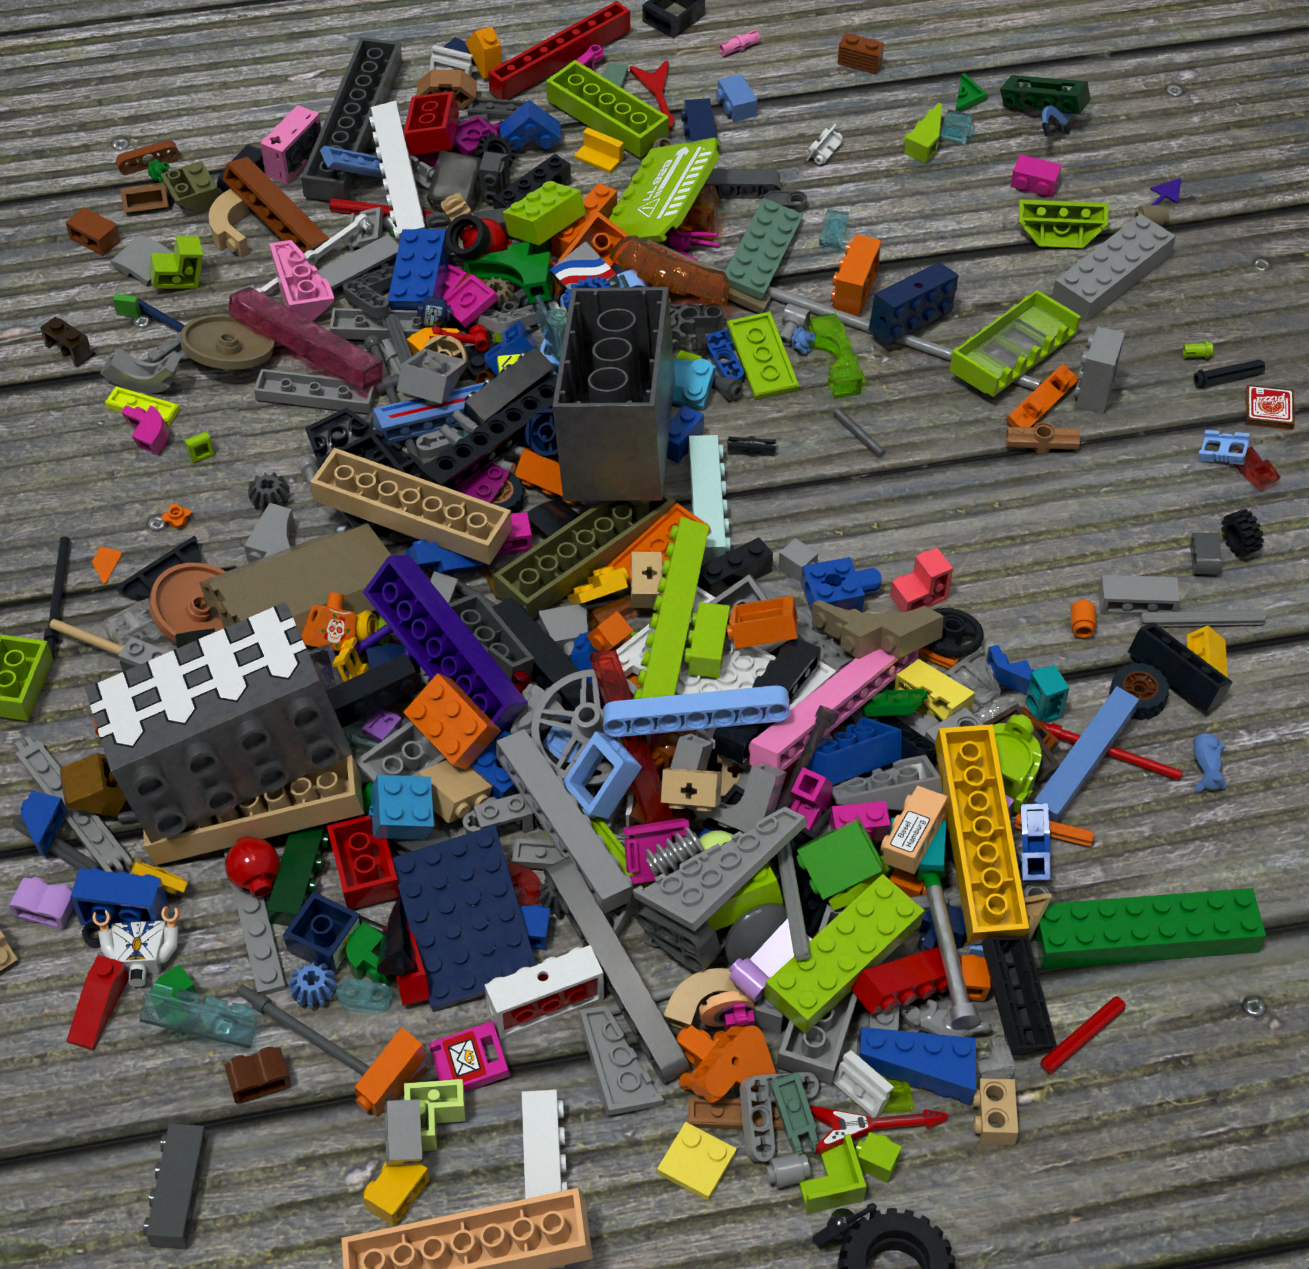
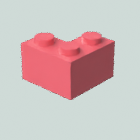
M937 547L929 551H923L915 557L914 571L912 573L899 576L892 581L890 597L901 612L915 610L924 606L929 608L945 601L949 596L953 567Z

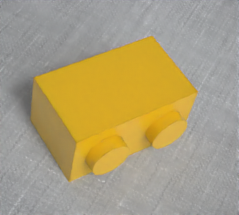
M385 1162L380 1176L376 1181L372 1180L364 1190L363 1198L366 1209L395 1227L430 1181L428 1168L419 1162L414 1165L386 1167Z

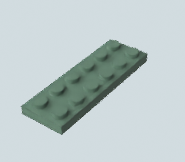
M763 198L720 283L763 300L804 214Z

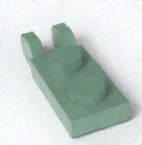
M798 1072L770 1080L769 1084L793 1153L803 1154L798 1135L806 1133L809 1148L815 1153L816 1145L819 1143L815 1132L817 1128Z

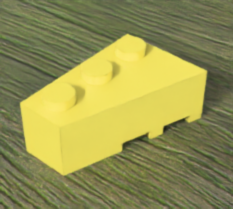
M916 660L896 674L894 690L926 689L928 698L922 700V704L916 709L923 716L931 715L939 722H942L964 707L972 712L975 692L922 660Z

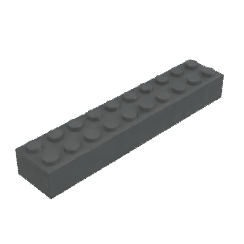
M360 37L301 176L304 197L328 201L332 198L348 199L357 173L328 168L320 150L324 146L366 154L373 137L372 132L376 130H372L369 117L373 116L371 107L385 104L389 98L403 63L401 42Z

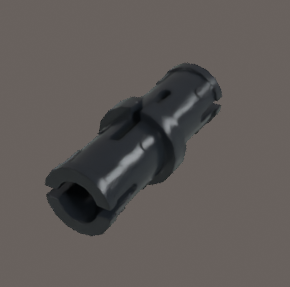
M728 436L727 451L748 452V455H753V453L775 455L776 439H758L755 436H749V438Z

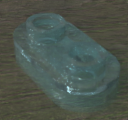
M346 979L338 985L336 990L339 1004L347 1009L382 1013L387 1011L393 1003L391 989L383 983ZM349 989L355 990L353 993L346 992ZM376 993H381V994H382L381 997H378V998L374 997V995H375Z

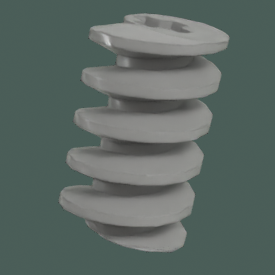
M686 827L685 838L677 832L675 833V843L666 838V848L657 843L655 844V854L649 849L645 850L646 861L655 877L659 876V873H664L666 876L669 875V868L677 871L679 863L685 862L689 857L696 856L698 852L705 851L695 832Z

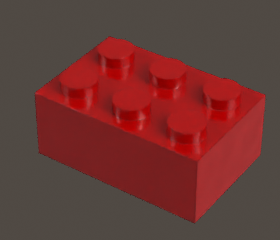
M453 91L413 96L411 98L403 132L410 155H424L431 152L452 150L459 117V110Z
M368 815L328 825L327 829L347 908L354 909L399 897L398 880L387 838H373L372 817Z

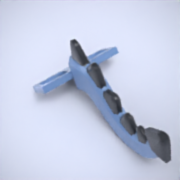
M1046 106L1042 112V127L1045 136H1049V125L1052 123L1055 127H1059L1061 133H1064V130L1067 134L1070 133L1069 116L1074 114L1062 113L1053 106Z

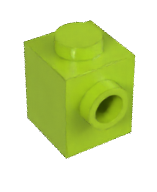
M869 1132L866 1140L860 1139L855 1149L861 1171L888 1183L900 1159L902 1146L893 1143L885 1135H876Z

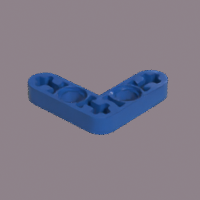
M728 329L707 335L705 337V351L713 365L716 366L718 374L722 377L739 379L743 383L744 370L733 352L735 347ZM721 357L729 358L730 361L720 362L718 359Z

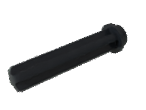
M1259 359L1207 371L1200 369L1197 373H1194V383L1197 387L1205 388L1208 384L1263 373L1265 371V362Z

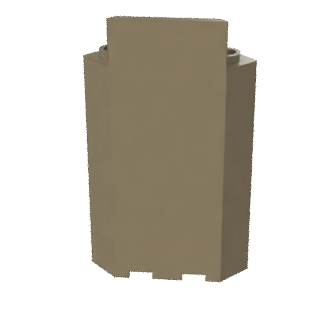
M367 523L343 533H327L199 582L206 605L217 608L223 629L286 602L302 635L311 607L313 605L327 606L329 592L344 594L342 610L355 612V615L365 610L371 612L376 610L362 592L387 557L392 555Z

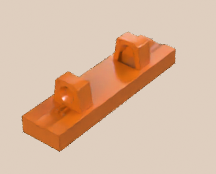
M1062 363L1005 420L1012 427L1033 426L1077 383L1078 377Z

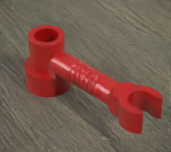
M483 325L472 326L469 334L452 333L442 330L440 327H432L433 334L452 336L461 343L475 344L478 351H485L489 347V335L486 327Z

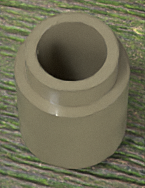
M1162 205L1140 206L1138 211H1135L1134 218L1142 214L1161 227L1169 222V210Z

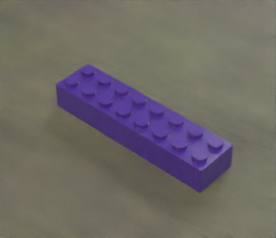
M410 555L388 556L362 593L431 680L437 673L451 678L501 730L495 737L497 738L509 728L528 702Z

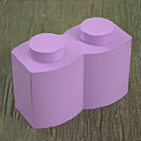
M33 877L32 879L23 878L9 907L12 915L30 922H39L56 929H64L74 909L70 898L72 889L64 884L48 885L46 881L38 877Z

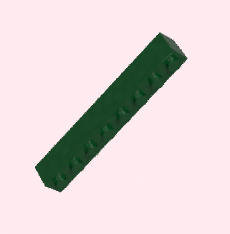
M344 733L355 759L357 747L353 745L351 734ZM337 821L289 833L280 869L267 906V914L271 924L289 926L312 892H317L318 879L316 878L318 871H323L325 863L324 850L329 849L331 843L327 826Z

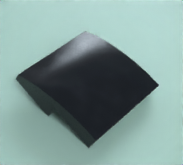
M562 499L550 500L527 512L530 527L544 539L580 516Z

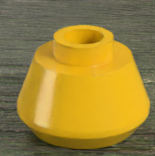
M369 610L355 615V637L357 642H361L377 631L378 619Z

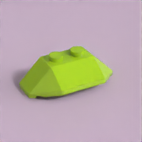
M1020 199L1018 223L1038 247L1083 249L1108 225L1109 203Z

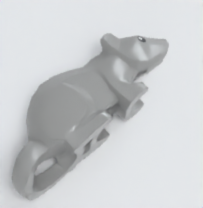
M933 1000L927 1001V1009H919L911 1005L899 1006V1011L904 1021L911 1027L912 1032L919 1033L920 1030L931 1034L969 1037L980 1032L989 1033L991 1030V1024L987 1022H979L967 1029L953 1028L948 1013L949 1009L953 1006L948 1005L946 1010L939 1009L938 1003Z

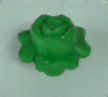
M158 159L148 162L149 168L147 170L149 176H151L152 180L162 183L163 180L160 174L168 172L170 165L167 162H159Z

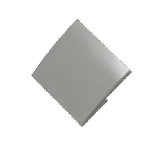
M139 234L110 263L127 277L132 274L147 286L151 283L149 274L151 253L173 252L159 242Z

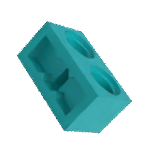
M1055 664L1048 667H1040L1031 672L1025 704L1030 712L1039 721L1045 723L1063 717L1069 692V686Z

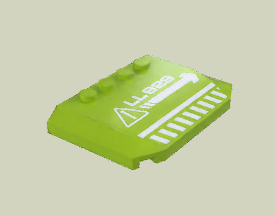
M716 137L650 149L609 218L611 222L633 238L627 246L646 244L648 239L654 242H662L667 238L665 233L670 228L676 229L683 222L719 159L717 147H720V143Z

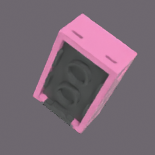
M297 105L275 126L267 137L263 138L260 147L267 177L288 184L305 167L321 131L319 113Z

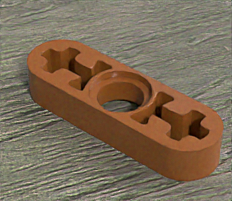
M166 140L121 153L116 158V164L122 174L128 175L148 169V162L158 159L159 162H173L179 157V150L175 142ZM147 154L153 155L150 160H142Z

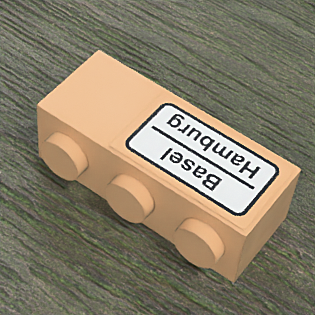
M918 785L913 794H909L906 797L902 814H898L895 817L890 836L886 835L881 844L885 864L915 874L948 813V796Z

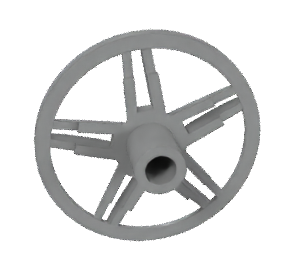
M589 669L578 671L563 677L543 694L535 708L531 725V735L536 739L539 751L543 757L547 756L543 749L540 739V723L573 732L557 765L549 758L552 770L556 776L560 775L563 780L566 778L595 731L606 734L603 730V709L600 708L597 678L615 681L626 687L634 695L638 687L626 677L607 670ZM587 678H592L594 704L588 702ZM582 679L580 705L576 707L574 712L560 709H545L549 700L560 689ZM543 715L572 721L569 725L553 720L550 721L542 719L541 716ZM652 734L642 735L641 742L632 755L636 761L640 762L645 755ZM577 744H582L581 748L575 754L566 770H563L562 768L570 758ZM611 772L591 776L585 786L603 785Z

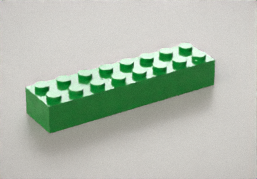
M1253 888L1049 903L1034 931L1041 969L1259 953L1266 938V933Z

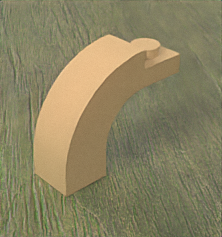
M232 189L227 190L214 201L209 211V223L212 238L217 248L222 251L228 247L231 252H235L243 258L249 254L246 237L237 231L233 225L248 216L249 209L248 205Z
M714 968L704 970L703 973L700 971L688 977L676 988L670 997L663 1018L669 1026L680 1030L684 1027L689 1028L696 1009L710 997L729 991H736L744 996L745 993L729 979L731 974L729 969Z

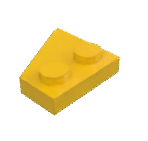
M135 857L131 867L132 873L140 876L146 874L161 878L164 891L176 894L178 890L184 893L188 883L187 879L158 866L154 867L143 862L144 860Z

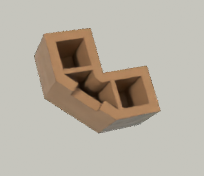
M431 70L418 81L416 96L453 91L457 106L462 110L476 99L477 81L462 70Z

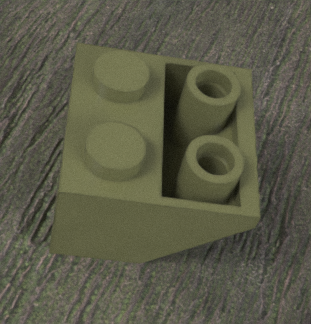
M202 161L160 174L176 205L201 214L210 211L212 204L219 197L217 186Z

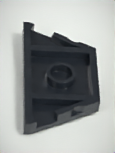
M195 536L191 537L116 585L118 593L149 603L153 584L165 570L183 563H202L197 538Z

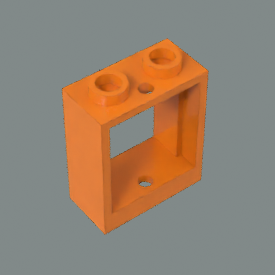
M794 595L733 605L732 615L728 617V637L730 641L734 640L736 649L792 640L798 637V614Z

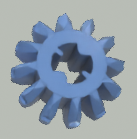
M313 960L311 966H307L302 962V970L293 969V978L289 979L290 995L293 1000H297L300 1007L307 1003L311 1010L317 1003L324 1007V999L332 1000L333 992L337 989L335 973L332 970H328V966L325 963L318 966L317 962Z

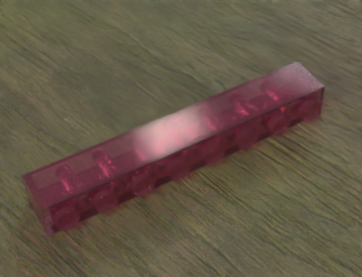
M250 286L230 295L229 315L362 391L382 381L383 360Z

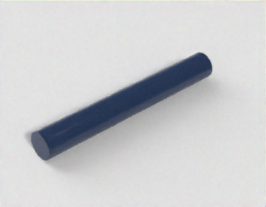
M138 298L141 311L177 332L182 331L185 326L184 324Z

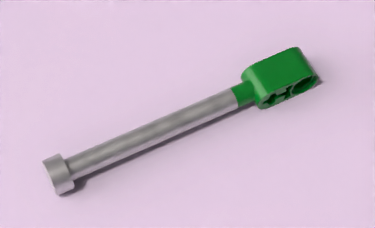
M945 865L944 871L916 870L914 874L915 880L924 881L953 1005L948 1011L951 1026L955 1029L971 1028L979 1023V1015L976 1005L969 1003L940 878L945 877Z

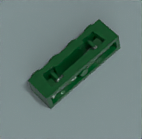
M1011 75L1000 88L1003 106L1009 108L1043 111L1046 106H1053L1062 113L1080 114L1091 100L1088 81ZM1019 82L1024 83V85L1021 88ZM1063 86H1068L1072 88L1068 91L1067 87L1063 88Z

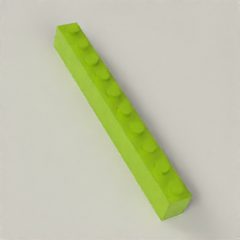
M681 517L678 525H673L668 539L672 540V543H668L665 556L669 558L668 560L665 559L661 569V574L665 576L660 578L657 592L661 594L656 596L653 610L657 612L652 614L649 628L653 630L652 632L649 631L645 641V646L649 648L648 651H644L640 665L644 666V670L640 669L636 684L640 685V689L636 688L633 699L672 696L675 694L709 525Z

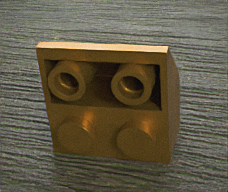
M96 753L63 766L60 769L66 808L117 817L126 798L110 771L106 755Z

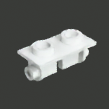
M836 124L830 130L825 128L818 137L821 140L820 142L814 141L808 149L810 155L806 161L812 157L817 164H824L842 143L843 136L833 130Z

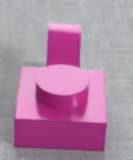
M745 1003L733 1004V1013L725 1014L724 1017L725 1031L732 1026H754L753 1010L745 1011Z

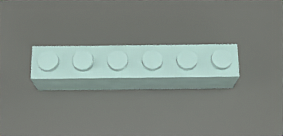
M718 435L689 436L692 512L707 523L711 529L707 535L702 563H708L726 554V552H730V537H725V533H729V520L724 518V514H727V500H722V496H726V481H721V477L725 476L724 463H720L719 460L723 459V445H718Z

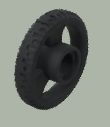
M954 608L933 609L944 616L942 638L926 645L929 650L951 658L966 657L979 650L983 642L984 632L976 618L969 613ZM963 636L974 638L972 642L961 646Z

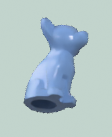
M1199 734L1193 740V751L1204 771L1203 778L1197 783L1195 791L1198 793L1204 788L1208 790H1224L1227 786L1224 776L1220 772L1222 766L1221 751L1225 749V745L1212 734Z

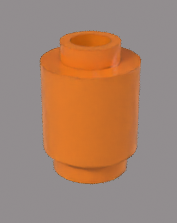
M1079 600L1073 603L1070 607L1071 630L1078 638H1089L1096 630V607L1087 600Z

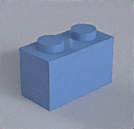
M742 74L718 79V89L715 91L716 98L719 102L721 101L725 114L729 115L733 122L757 116V98Z

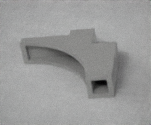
M273 503L268 504L244 545L247 561L254 562L290 548V535L295 525L292 509Z

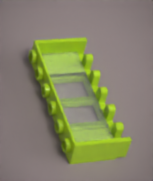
M1036 290L1030 296L1027 295L1019 304L1012 306L1004 315L998 316L989 326L983 327L974 337L971 336L963 345L956 347L950 356L951 364L949 371L983 393H988L994 397L1076 335L1081 316Z

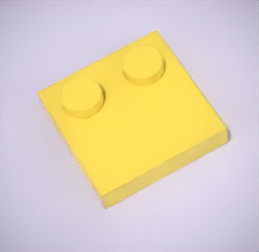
M685 1122L658 1166L657 1174L709 1201L735 1157L737 1148Z

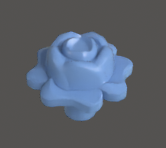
M802 327L794 329V335L791 338L792 347L798 351L800 350L802 354L811 352L812 341L815 340L814 333L806 332Z

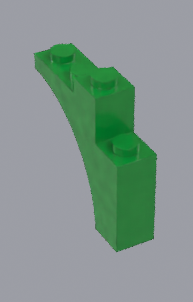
M530 242L508 245L507 250L482 254L475 259L463 260L466 272L482 280H491L492 276L495 279H499L502 276L504 281L510 280V283L519 286L526 292L529 304L550 301L552 299L554 276L550 269L554 265L550 252L533 254Z

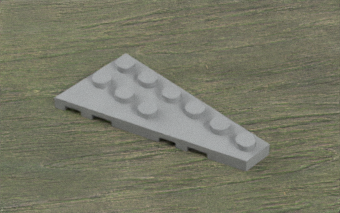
M760 586L768 599L780 598L778 595ZM796 606L798 614L797 638L820 647V661L836 670L837 674L840 669L851 663L855 657L840 649L841 641L813 626L812 615Z
M783 807L757 821L756 827L742 834L739 831L732 835V840L720 846L717 843L681 863L680 869L667 876L663 873L655 877L656 882L643 889L642 886L632 890L634 897L687 928L696 931L807 825L806 817L787 807Z

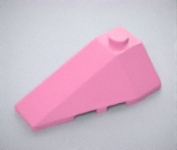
M292 240L269 243L290 325L314 321L334 302L329 282L318 274V269L314 265L311 266L306 256Z

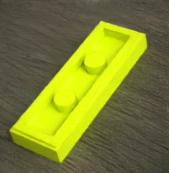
M117 386L105 401L106 408L122 412L126 405L133 408L140 407L147 412L151 405L159 411L167 426H170L180 411L178 404Z

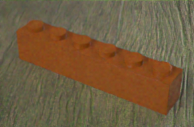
M248 157L227 162L222 180L283 241L292 240L304 254L308 250L314 251L330 239Z

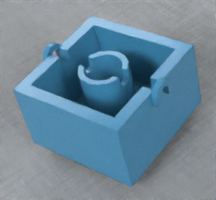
M377 775L370 788L371 806L369 807V817H372L373 838L427 840L434 828L431 777Z

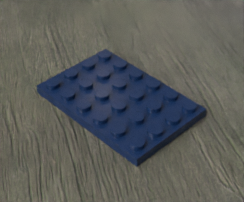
M496 825L392 858L410 932L414 934L425 970L430 996L428 999L432 1011L485 995L484 985L494 978L506 977L516 973L523 967L537 965Z

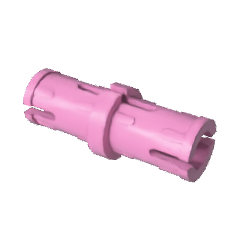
M756 30L744 35H735L733 39L718 44L719 52L722 56L738 50L741 52L746 47L759 43L760 36Z

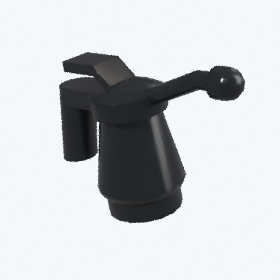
M870 1203L867 1205V1208L857 1214H854L847 1208L835 1210L829 1218L827 1227L813 1233V1243L822 1245L832 1238H845L850 1228L855 1229L857 1219L869 1212L872 1214L876 1211L877 1206L874 1203Z

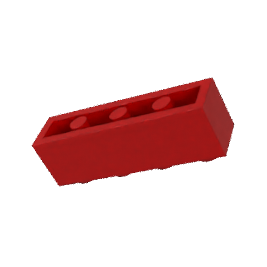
M939 947L863 970L851 990L872 1015L881 1011L888 1012L902 1004L907 1006L914 1000L920 998L924 1000L938 992L945 993L949 988Z

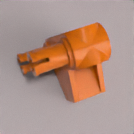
M749 1025L745 1027L732 1026L727 1031L716 1032L713 1036V1041L717 1037L720 1040L693 1073L685 1072L680 1076L679 1085L684 1087L683 1090H693L696 1095L704 1097L709 1103H713L721 1099L732 1086L740 1089V1084L746 1077L776 1074L762 1031L757 1026ZM751 1086V1092H758V1086Z

